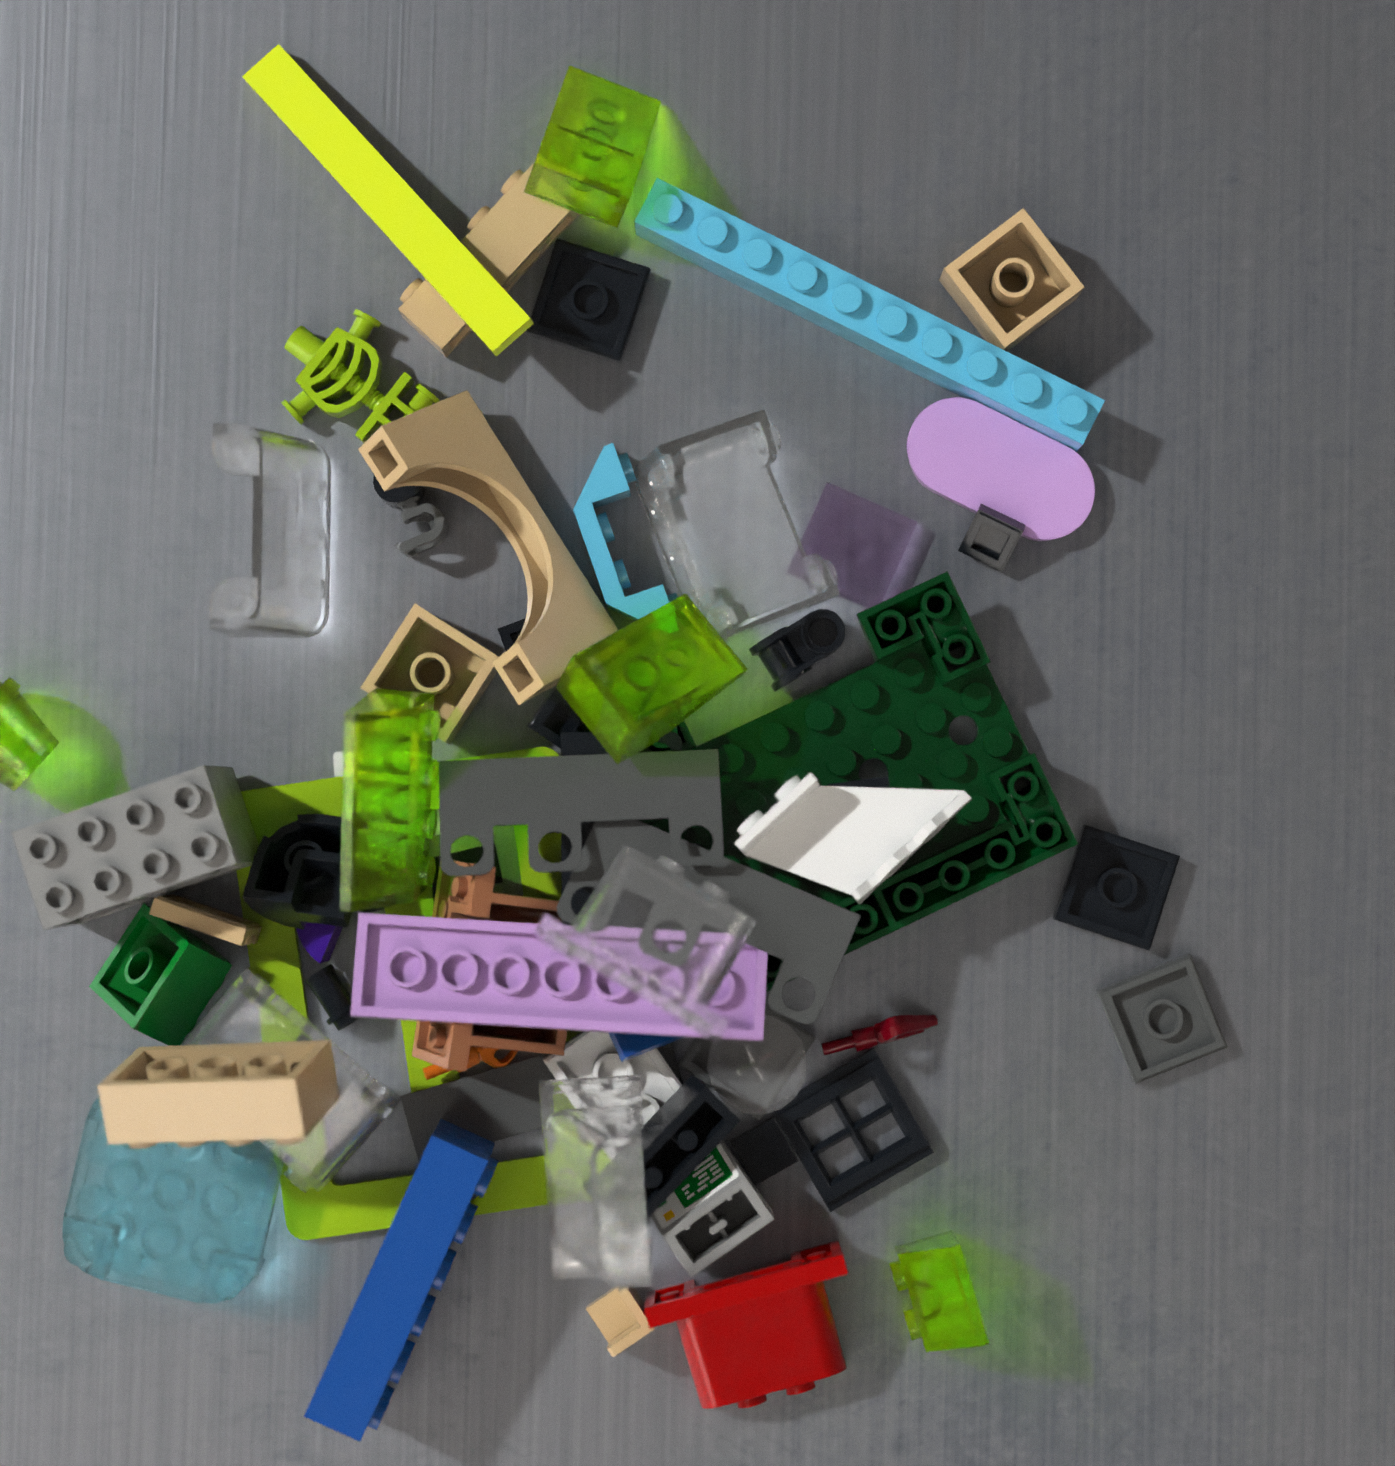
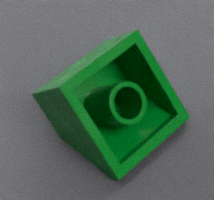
M143 903L89 987L134 1030L168 1046H180L187 1034L195 1027L197 1019L214 993L222 986L225 976L233 965L209 944L180 925L150 915L151 906Z

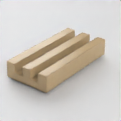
M175 894L154 897L149 912L150 915L240 946L257 943L262 926H259V923Z

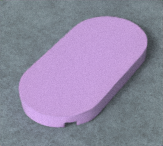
M961 397L946 398L934 402L917 416L908 433L906 442L907 457L915 477L922 486L975 514L980 504H983L1025 524L1026 526L1021 537L1039 542L1060 539L1075 531L1086 520L1092 509L1095 497L1093 475L1085 460L1077 452L979 402Z

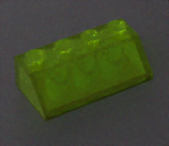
M375 688L345 712L340 911L354 912L415 902L427 887H431L433 884L436 863L435 858L429 856V839H432L435 835L437 811L431 808V790L436 788L438 782L439 764L437 760L432 759L433 741H436L438 738L441 723L440 712L434 710V694Z

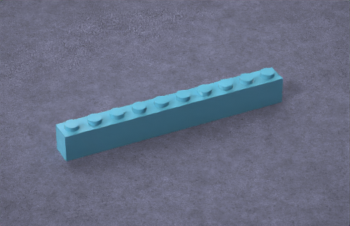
M656 178L634 221L637 236L963 398L979 402L1068 446L1075 452L1084 444L1105 402L1104 399L659 178Z

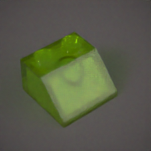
M952 1230L895 1246L898 1260L889 1262L897 1292L907 1290L912 1309L903 1311L911 1341L921 1338L926 1352L980 1347L989 1344L961 1244Z

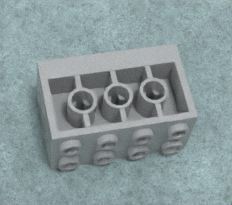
M209 765L188 770L11 832L43 930L81 925L153 900L154 897L167 895L251 866L259 846L233 767Z

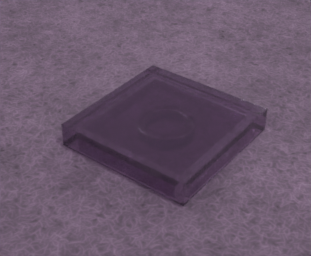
M827 482L787 574L868 609L883 601L917 522Z

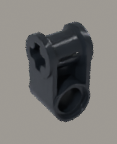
M818 609L790 626H785L752 646L749 651L752 656H759L774 680L771 687L776 692L810 671L812 666L835 653L842 646L845 639V626L837 613L828 609ZM819 619L831 621L838 631L835 641L828 646H818L809 638L808 630L811 624ZM774 649H777L788 666L787 669H784L773 652Z

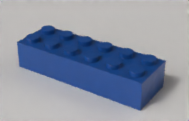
M440 1119L304 1417L359 1442L367 1426L377 1431L395 1389L386 1384L388 1380L398 1384L415 1346V1342L407 1338L409 1334L419 1338L436 1300V1297L428 1294L431 1287L439 1291L441 1290L457 1254L449 1246L452 1241L462 1244L478 1206L470 1203L473 1194L483 1198L499 1160L490 1157L495 1146L494 1142Z

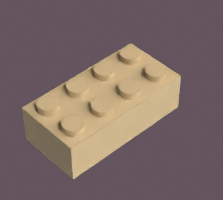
M331 1040L139 1047L98 1085L108 1144H128L132 1149H144L158 1143L177 1142V1146L182 1148L196 1147L207 1141H225L229 1146H243L255 1140L275 1139V1143L279 1145L295 1144L307 1137L340 1098Z

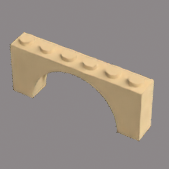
M468 390L382 425L358 449L384 492L403 486H428L453 493L483 511L495 522L511 543L521 563L526 580L527 613L523 628L515 643L494 660L492 664L518 705L599 663L626 642Z

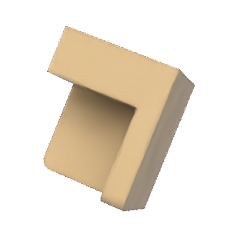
M628 1278L586 1306L587 1312L607 1340V1350L612 1357H615L655 1330V1327L649 1329L644 1311L645 1303Z

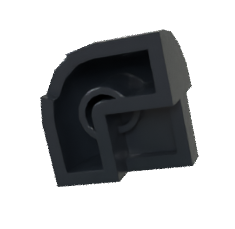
M323 814L297 815V821L282 826L269 838L264 835L255 852L242 895L248 906L266 919L293 928L304 930L306 922L348 928L358 891H365L369 871L370 837L365 820Z

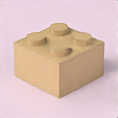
M1024 208L947 265L939 279L940 283L984 340L1007 352L1075 301L1085 288Z
M415 603L360 688L451 745L496 675L497 670L492 662L499 656Z

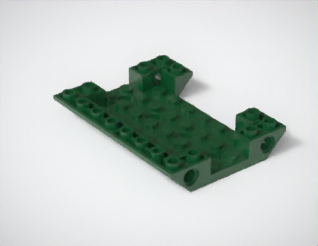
M948 571L856 614L874 660L873 664L696 747L675 700L608 731H671L680 736L682 751L718 749L724 845L723 857L860 915L844 955L1078 844L1035 753H1029L987 664L991 662ZM957 717H967L976 726V737L969 745H958L949 735L950 723ZM659 741L647 744L642 752L672 751L667 744ZM868 759H877L886 766L890 788L964 790L971 797V800L932 839L914 852L893 875L883 881L860 905L849 894L752 858L748 860L734 843L741 837L737 832L740 825L758 810L765 815L779 801L775 797L777 791L792 777L797 775L803 780L811 773L818 780L820 786L860 780V766ZM669 818L639 820L669 833ZM691 826L685 829L680 837L690 843L700 844L709 851L713 846L712 834L702 826ZM670 924L672 932L684 933L678 924ZM704 925L700 931V934L725 935ZM769 953L766 992L772 989L784 961Z

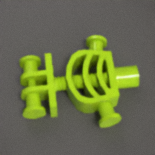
M355 309L353 315L356 319L349 332L337 327L325 342L303 325L299 326L291 334L284 349L306 365L295 379L303 390L289 403L286 400L281 403L300 425L305 422L302 417L316 405L328 416L342 418L359 410L365 404L373 412L355 434L361 442L365 443L381 425L391 422L387 417L394 408L406 416L433 403L440 402V400L424 386L417 383L414 387L417 390L416 394L407 405L404 404L401 399L415 383L413 378L405 371L386 396L380 393L379 390H376L380 382L383 364L376 349L366 341L374 327L379 329L381 322ZM353 346L354 355L348 368L344 364L347 361L350 347ZM367 354L371 360L369 377L364 381L363 378H360V374L364 366L365 355ZM334 380L335 384L317 393L315 392ZM346 392H350V395H353L350 400L339 405L329 403L338 399Z

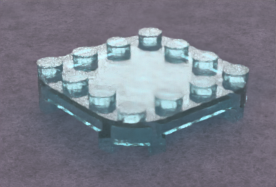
M98 1097L93 1102L85 1121L63 1216L62 1239L65 1244V1258L71 1264L78 1266L83 1272L112 1283L196 1303H219L224 1300L233 1299L259 1276L266 1260L263 1258L283 1166L288 1161L289 1145L276 1144L275 1139L255 1140L243 1146H229L225 1141H207L202 1145L190 1148L179 1147L177 1142L158 1143L144 1149H132L128 1144H108L100 1097Z

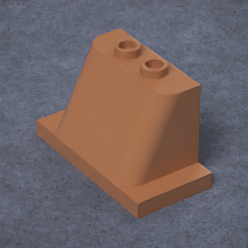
M453 860L456 864L463 867L475 865V863ZM441 865L439 866L432 917L562 925V919L557 913L558 900L493 891L496 867H493L489 873L484 875L449 876L442 871ZM417 1021L412 1056L448 1070L467 1071L470 1046L564 1056L567 1030Z

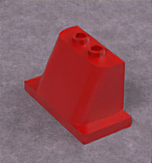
M838 1240L790 1253V1261L696 1286L693 1279L646 1292L644 1311L649 1329L676 1321L698 1398L703 1409L717 1408L736 1402L740 1409L749 1408L767 1401L766 1394L784 1389L787 1395L804 1393L816 1387L814 1381L836 1375L847 1369L824 1284L825 1280L848 1274Z

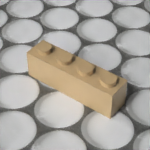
M532 164L525 173L519 169L508 178L501 188V192L504 195L491 209L486 205L472 217L467 225L470 232L460 241L506 292L514 286L579 215L577 203L535 164ZM417 278L402 293L400 300L403 304L398 310L403 319L446 358L472 331L426 279L423 281L421 278Z

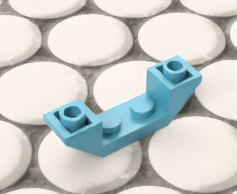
M614 443L605 445L573 511L606 605L609 609L669 638L680 635L677 623L686 621L676 592L667 595L663 584L627 597L624 596L623 590L632 587L622 559L614 562L611 559L606 543L614 541L615 537L606 512L596 515L594 509L630 497L631 493L628 483L636 481V477L627 452L617 455Z

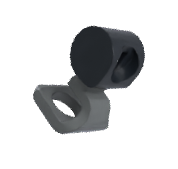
M374 476L373 484L375 491L387 505L403 510L401 518L405 525L412 522H427L431 530L401 543L397 542L395 547L406 557H413L444 542L448 534V521L444 514L433 504L424 503L420 505L419 502L425 493L423 486H403L384 492Z

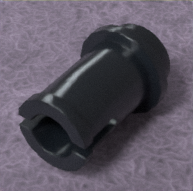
M332 964L322 968L305 981L330 1017L326 1021L328 1025L334 1024L337 1030L340 1031L359 1019L350 1016L352 996L336 974Z

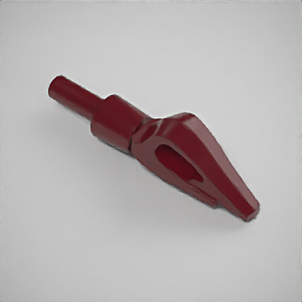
M935 1015L892 1016L876 1023L874 1027L869 1026L851 1030V1036L821 1043L823 1054L825 1056L854 1047L858 1052L876 1046L878 1043L886 1044L902 1040L937 1026L938 1019Z

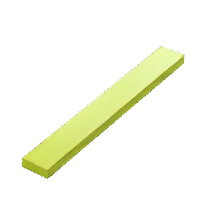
M280 44L274 47L242 76L247 84L496 357L534 324L525 311Z

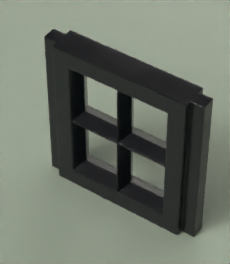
M874 1047L770 1107L830 1212L934 1153ZM873 1080L886 1105L853 1122L841 1098ZM832 1104L845 1128L812 1146L799 1122ZM892 1113L905 1137L872 1155L859 1131ZM851 1137L864 1161L831 1179L818 1155Z

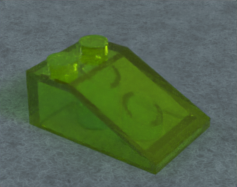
M569 65L524 192L618 228L638 178L661 101Z
M685 593L573 655L556 688L618 765L666 735L744 675L747 667Z

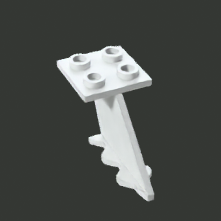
M811 773L803 780L796 775L777 791L775 797L779 801L765 815L758 810L740 825L737 832L741 837L734 843L748 860L751 858L849 894L860 905L883 881L893 875L914 852L932 839L971 800V797L964 790L820 786L818 780Z

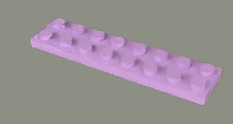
M359 913L350 1016L356 1018L439 1023L457 1022L473 1025L762 1042L768 953L727 935L699 933L686 964L679 968H673L651 959L639 951L638 939L642 930L605 928L599 933H592L580 927L568 925ZM653 931L652 933L653 946L663 954L678 952L685 942V934L683 932Z

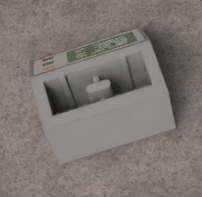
M722 1140L656 1209L651 1218L668 1246L692 1278L773 1221L774 1214L725 1141Z

